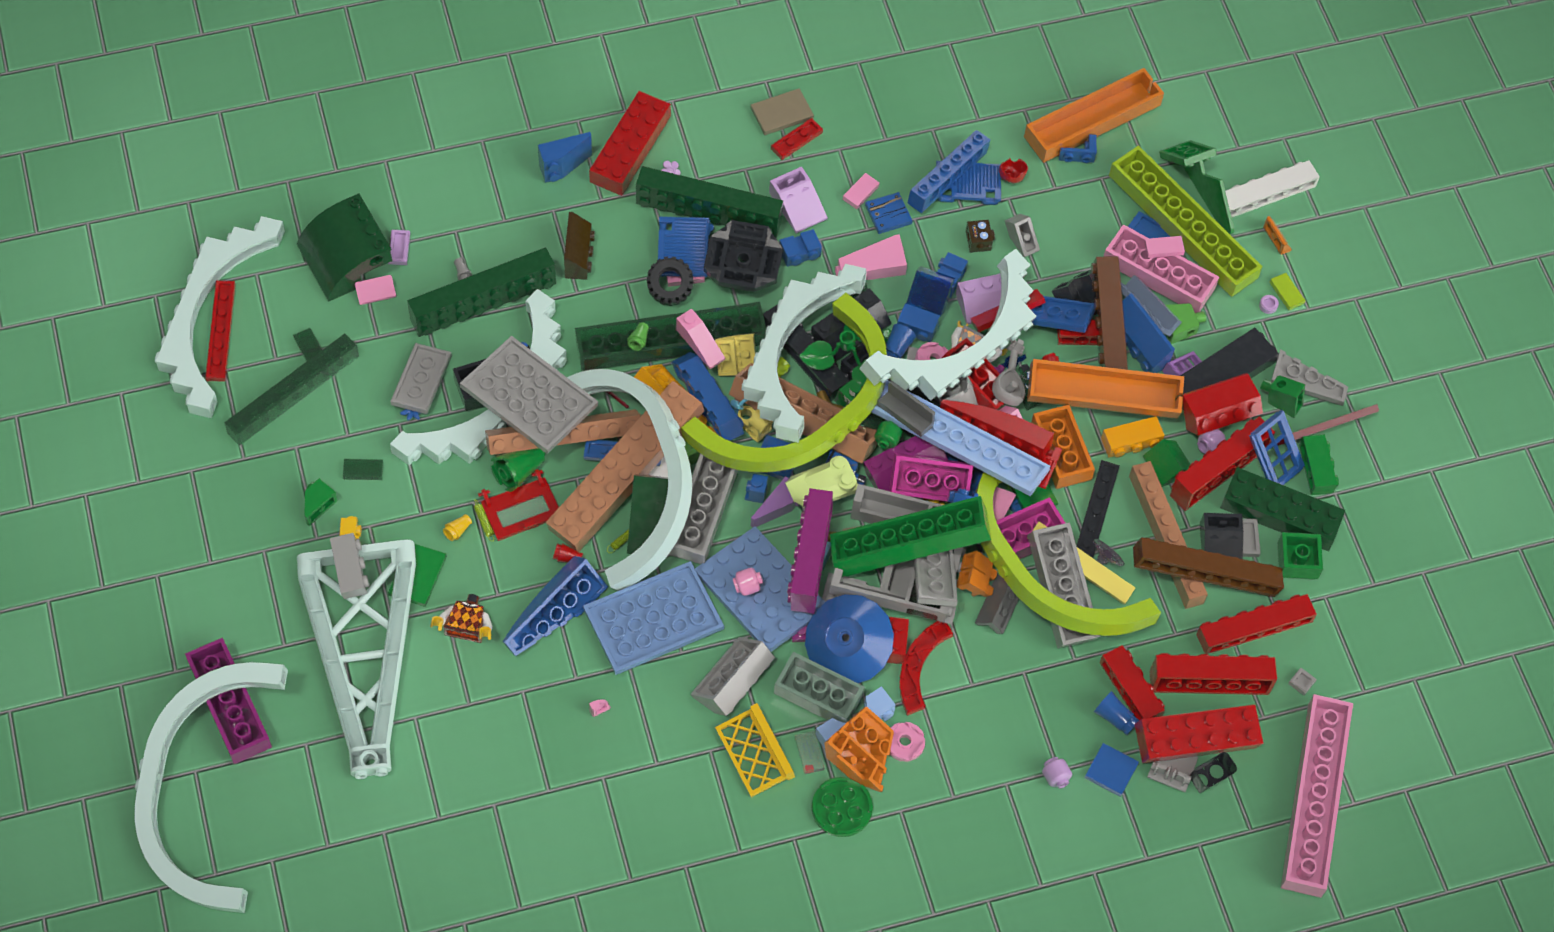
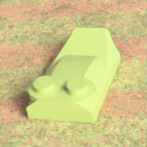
M835 456L830 462L791 476L785 482L793 501L802 506L804 496L809 494L810 488L833 491V501L855 494L858 486L851 466L843 456Z

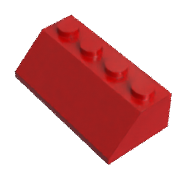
M966 338L946 352L941 358L965 351L973 346V344ZM985 358L983 365L978 369L972 368V373L967 377L972 382L978 405L1000 410L1005 403L998 400L992 391L993 382L1000 373Z
M1248 373L1182 394L1186 430L1196 435L1263 414L1261 395Z

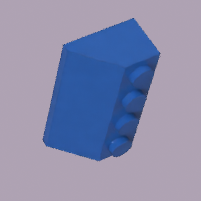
M1131 293L1122 301L1126 346L1131 356L1140 363L1141 369L1144 372L1159 373L1171 361L1175 348Z

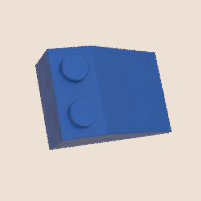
M591 132L538 145L539 167L545 183L555 182L564 178L592 156Z

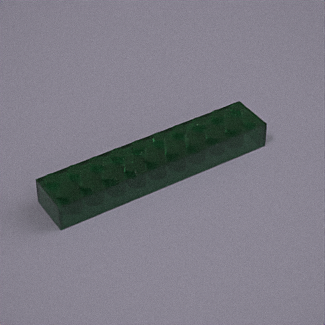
M760 302L694 311L703 321L714 340L735 335L754 334L755 346H760L761 340L766 337V327ZM684 313L575 328V340L581 371L679 358L690 352L696 354L676 330V318ZM642 322L649 326L646 344L641 350L635 351L628 346L627 339L638 324Z

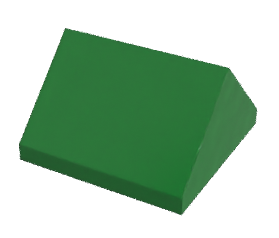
M1162 439L1143 455L1146 462L1151 461L1161 487L1175 482V476L1182 470L1184 472L1188 470L1191 465L1178 443L1173 440Z

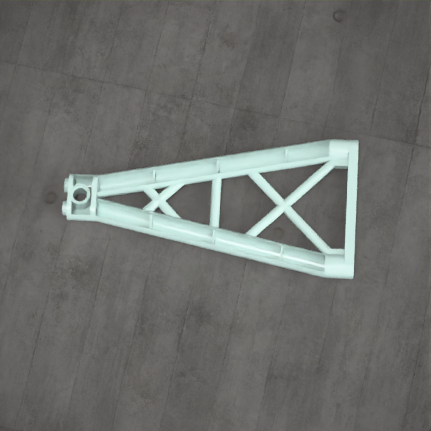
M411 540L361 545L362 550H359V555L364 558V561L391 557L392 562L367 589V594L362 595L359 599L357 597L346 599L353 606L334 627L332 626L319 580H321L341 595L339 584L322 572V566L335 565L332 549L307 552L297 556L299 585L348 746L350 774L356 779H365L371 775L386 776L391 771L390 741L416 568L415 544ZM396 570L389 619L387 620L365 603ZM359 610L387 629L384 649L341 655L336 636ZM383 658L380 679L366 695L349 683L344 663ZM377 694V700L374 702L372 699ZM354 697L360 700L357 705L355 703ZM366 706L375 712L370 745L367 743L359 716ZM368 760H375L373 764L366 765Z

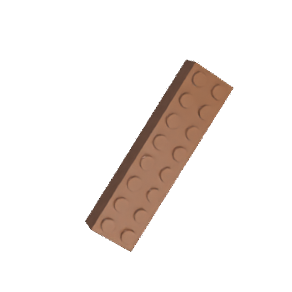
M753 363L748 364L740 371L733 381L729 395L739 402L744 399V391L741 390L744 379L747 380L749 367L753 366ZM778 377L787 400L799 415L804 416L803 435L809 436L842 410ZM750 400L745 402L754 410H757L758 402ZM862 421L855 431L847 434L841 443H837L832 448L856 462L863 463L877 447V442L874 438L877 427Z

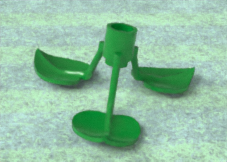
M846 324L844 331L840 334V342L837 343L834 351H832L829 343L816 341L800 354V359L807 366L816 370H825L834 364L832 355H835L840 347L844 351H852L858 364L852 371V379L860 384L861 387L864 386L867 379L865 374L859 369L863 363L860 362L855 348V341H862Z

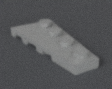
M1280 349L1271 382H1274L1276 377L1281 375L1305 384L1306 395L1342 406L1348 390V386L1328 375L1324 376L1318 373V370L1311 366L1309 368L1302 364L1301 360L1295 357L1294 359L1286 355L1285 351Z

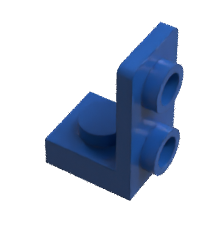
M1089 134L1088 141L1084 142V149L1062 147L1059 153V161L1094 163L1097 153L1096 135Z

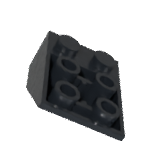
M1203 513L1200 521L1201 549L1207 552L1243 559L1244 530L1242 514Z

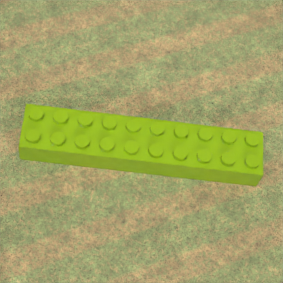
M1139 145L1112 163L1109 176L1170 237L1181 236L1184 250L1202 268L1219 277L1218 284L1231 297L1258 279L1263 266Z

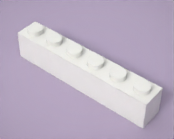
M1308 160L1306 162H1298L1289 168H1282L1273 174L1268 173L1262 178L1252 179L1243 185H1236L1225 191L1231 217L1314 188L1320 176Z

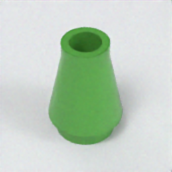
M639 323L628 337V346L631 349L639 351L645 347L649 329L647 324Z

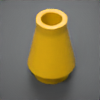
M464 514L462 517L445 524L443 533L450 541L458 540L467 527L472 524V520L468 515Z

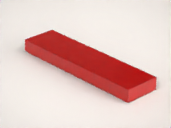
M1035 289L1029 295L1031 299L1026 305L1031 310L1046 303L1045 298L1038 289ZM999 306L970 318L971 323L978 332L992 326Z

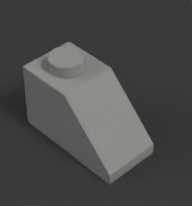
M1018 214L1005 220L1009 237L1023 257L1040 250L1029 216Z

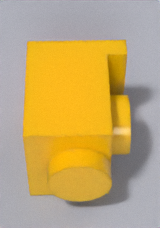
M354 516L341 518L339 536L354 533L356 539H360L362 527L358 525V518Z

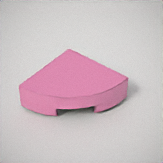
M604 699L589 703L590 713L594 717L611 708L607 700Z

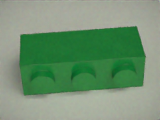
M1325 434L1303 436L1299 448L1305 465L1304 469L1311 495L1334 493L1339 485V478L1334 472L1335 463L1334 459L1330 456L1329 441L1326 440Z

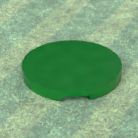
M835 777L819 786L813 796L811 810L816 824L823 831L836 837H849L861 832L868 825L872 816L873 802L870 793L864 785L848 779V777Z

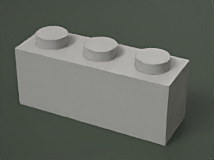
M354 533L330 538L342 597L348 599L367 594L366 587H369L367 575L363 574V569L366 566L364 558L359 555V550H362L360 539H356Z

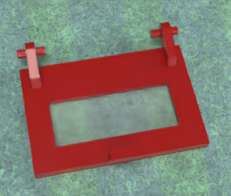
M536 469L531 474L532 477H537L536 481L522 485L512 492L506 491L491 498L487 495L490 493L489 489H483L481 493H478L479 497L483 496L484 498L481 504L497 541L545 524L559 508L546 478L541 477L542 470Z

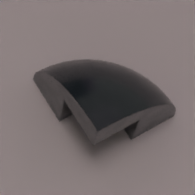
M1091 270L1074 276V279L1068 282L1061 283L1052 290L1055 298L1094 303V299H1096V292H1093L1092 282L1095 281L1094 274L1091 273Z

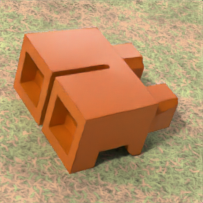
M974 551L964 554L956 587L961 590L967 589L972 592L971 595L973 597L977 595L991 596L994 588L989 585V581L996 578L998 571L992 567L993 563L989 558L980 552Z

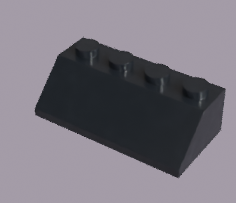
M870 288L854 298L868 310L881 331L891 325L882 301ZM832 312L811 327V335L815 342L825 341L829 343L832 351H834L837 343L840 342V334L844 331L845 323L834 316ZM856 340L855 348L860 346L863 342H859L858 340ZM840 347L837 353L832 356L834 361L837 362L852 351H844Z

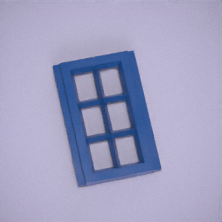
M1283 410L1276 412L1250 433V440L1266 479L1284 485L1305 466ZM1277 423L1281 435L1275 439L1271 427ZM1267 431L1271 443L1265 447L1261 435ZM1283 439L1287 451L1281 455L1277 443ZM1274 447L1277 459L1271 463L1267 451ZM1290 455L1294 466L1287 471L1283 459ZM1280 463L1284 474L1277 479L1273 467Z

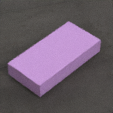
M409 230L391 231L390 247L392 249V262L388 264L407 265L411 235Z

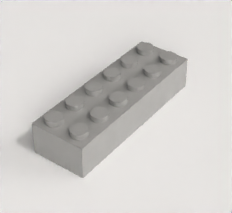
M700 453L692 475V496L685 526L668 555L698 564L705 563L738 470L720 465Z
M1070 522L1034 530L1027 536L1040 584L1063 600L1083 607L1093 608ZM1051 622L1058 649L1093 641L1101 637L1100 635H1090L1069 630Z

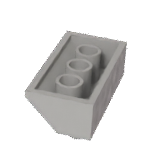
M738 637L690 695L715 714L727 716L733 711L734 706L746 695L749 688L758 681L759 676L770 666L775 657L762 641Z

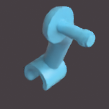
M733 399L730 401V405L737 416L738 411L744 409L742 405L748 400L743 399L739 402Z

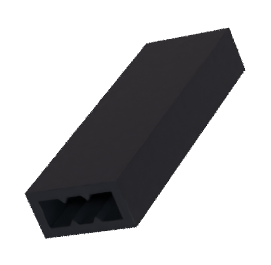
M1254 327L1180 375L1184 376L1183 394L1248 373L1252 379L1276 363L1279 353L1276 347L1266 340L1264 334Z

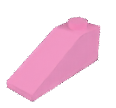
M692 309L676 318V330L709 369L725 360L723 353L707 327Z

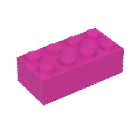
M894 453L889 492L911 497L947 501L949 491H958V488L970 491L973 465L966 462Z
M1050 497L996 521L1004 538L1019 559L1032 554L1027 535L1032 532L1038 522L1047 527L1065 524Z

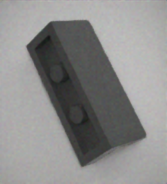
M891 381L888 385V392L878 400L877 406L922 437L934 426L935 411Z
M997 575L992 583L994 588L993 594L986 597L975 623L977 625H989L997 634H1003L1019 598L1000 575Z

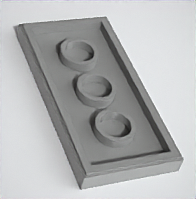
M415 343L391 399V405L428 414L452 353Z
M953 550L914 559L917 603L956 607L958 600Z

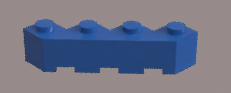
M690 352L671 361L677 378L684 381L688 392L702 402L704 408L702 415L706 417L707 421L711 422L716 433L728 441L743 435L742 427H744L742 419L737 416L728 398L723 395L717 386L716 380L710 375L701 358Z

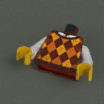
M468 594L466 602L458 600L454 606H450L440 616L432 617L430 625L431 628L438 626L439 631L443 627L445 636L482 643V637H488V640H491L493 626L489 615L484 612V607L478 605L479 596L475 594Z

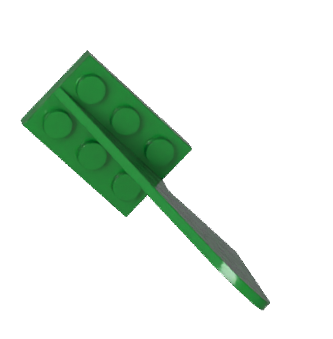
M1189 140L1159 151L1160 158L1183 166L1214 219L1229 234L1234 233V225L1223 180L1205 174L1203 162L1209 161L1211 157L1217 155L1216 148Z

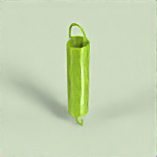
M475 502V512L486 537L489 539L494 532L482 504L478 503L476 505Z
M629 529L610 544L614 551L628 541Z

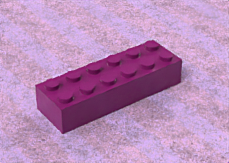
M810 488L809 494L804 496V512L801 513V528L798 530L797 535L798 545L794 551L795 561L791 567L792 577L791 582L788 584L787 602L791 603V611L814 614L833 511V491Z
M223 637L185 653L195 679L210 671L235 664ZM246 688L229 690L206 701L233 764L272 748L269 737Z

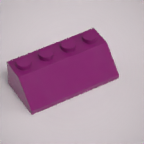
M914 436L898 444L896 447L864 461L865 474L874 488L889 491L894 453L943 460L948 459L944 450L918 436Z

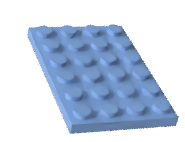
M756 527L747 531L706 560L705 563L695 568L700 580L746 631L755 640L762 641L770 652L807 626L813 615L812 613L791 611V603L787 602L788 584L791 582L792 565ZM752 567L756 573H761L763 583L760 584L759 592L743 596L741 593H737L733 578H735L738 571ZM819 594L815 611L825 603Z
M691 561L583 606V610L615 675L724 629V625Z

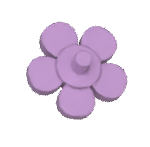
M665 161L663 163L664 169H661V171L677 175L681 173L677 169L679 165L676 161L671 163L670 161Z

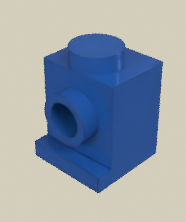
M753 474L752 479L747 482L745 500L764 503L768 476Z
M958 488V491H949L947 502L954 503L977 497L979 494L976 491H972V494H969V490Z

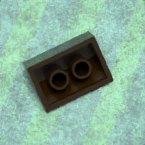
M569 212L564 254L565 278L587 280L588 273L592 271V262H589V257H593L594 247L591 246V242L595 241V231H592V223L574 212Z

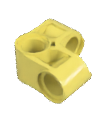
M743 406L744 409L738 411V417L742 419L744 424L742 428L753 440L759 442L772 430L773 421L761 419L760 410H754L750 406ZM748 415L751 418L743 419L742 416Z

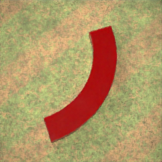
M936 621L928 626L912 642L906 653L901 667L899 688L901 701L907 716L925 709V703L920 690L921 670L925 660L934 648L953 637V632L948 623Z

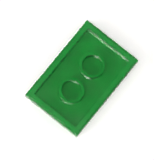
M415 544L416 568L411 603L426 607L447 555L446 553ZM394 579L388 591V596L391 597L393 592Z

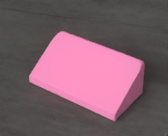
M391 275L355 283L360 305L396 297Z
M996 487L993 495V510L996 521L1005 517L1016 496L1015 493Z

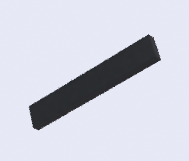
M1101 460L1076 545L1077 548L1092 558L1095 554L1120 466Z

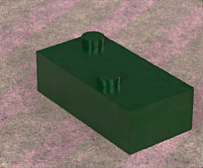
M634 475L627 554H633L639 549L658 524L666 503L668 477Z

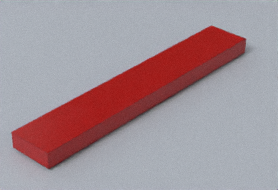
M216 281L206 381H226L235 281Z

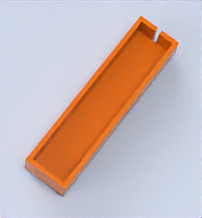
M1142 68L1027 124L1024 138L1044 163L1059 156L1062 147L1075 148L1088 141L1089 134L1096 135L1097 137L1161 106L1164 92L1156 82L1152 83L1153 78L1145 68Z
M1033 359L1030 364L1027 401L1177 419L1182 413L1183 397L1181 395L1184 388V376Z

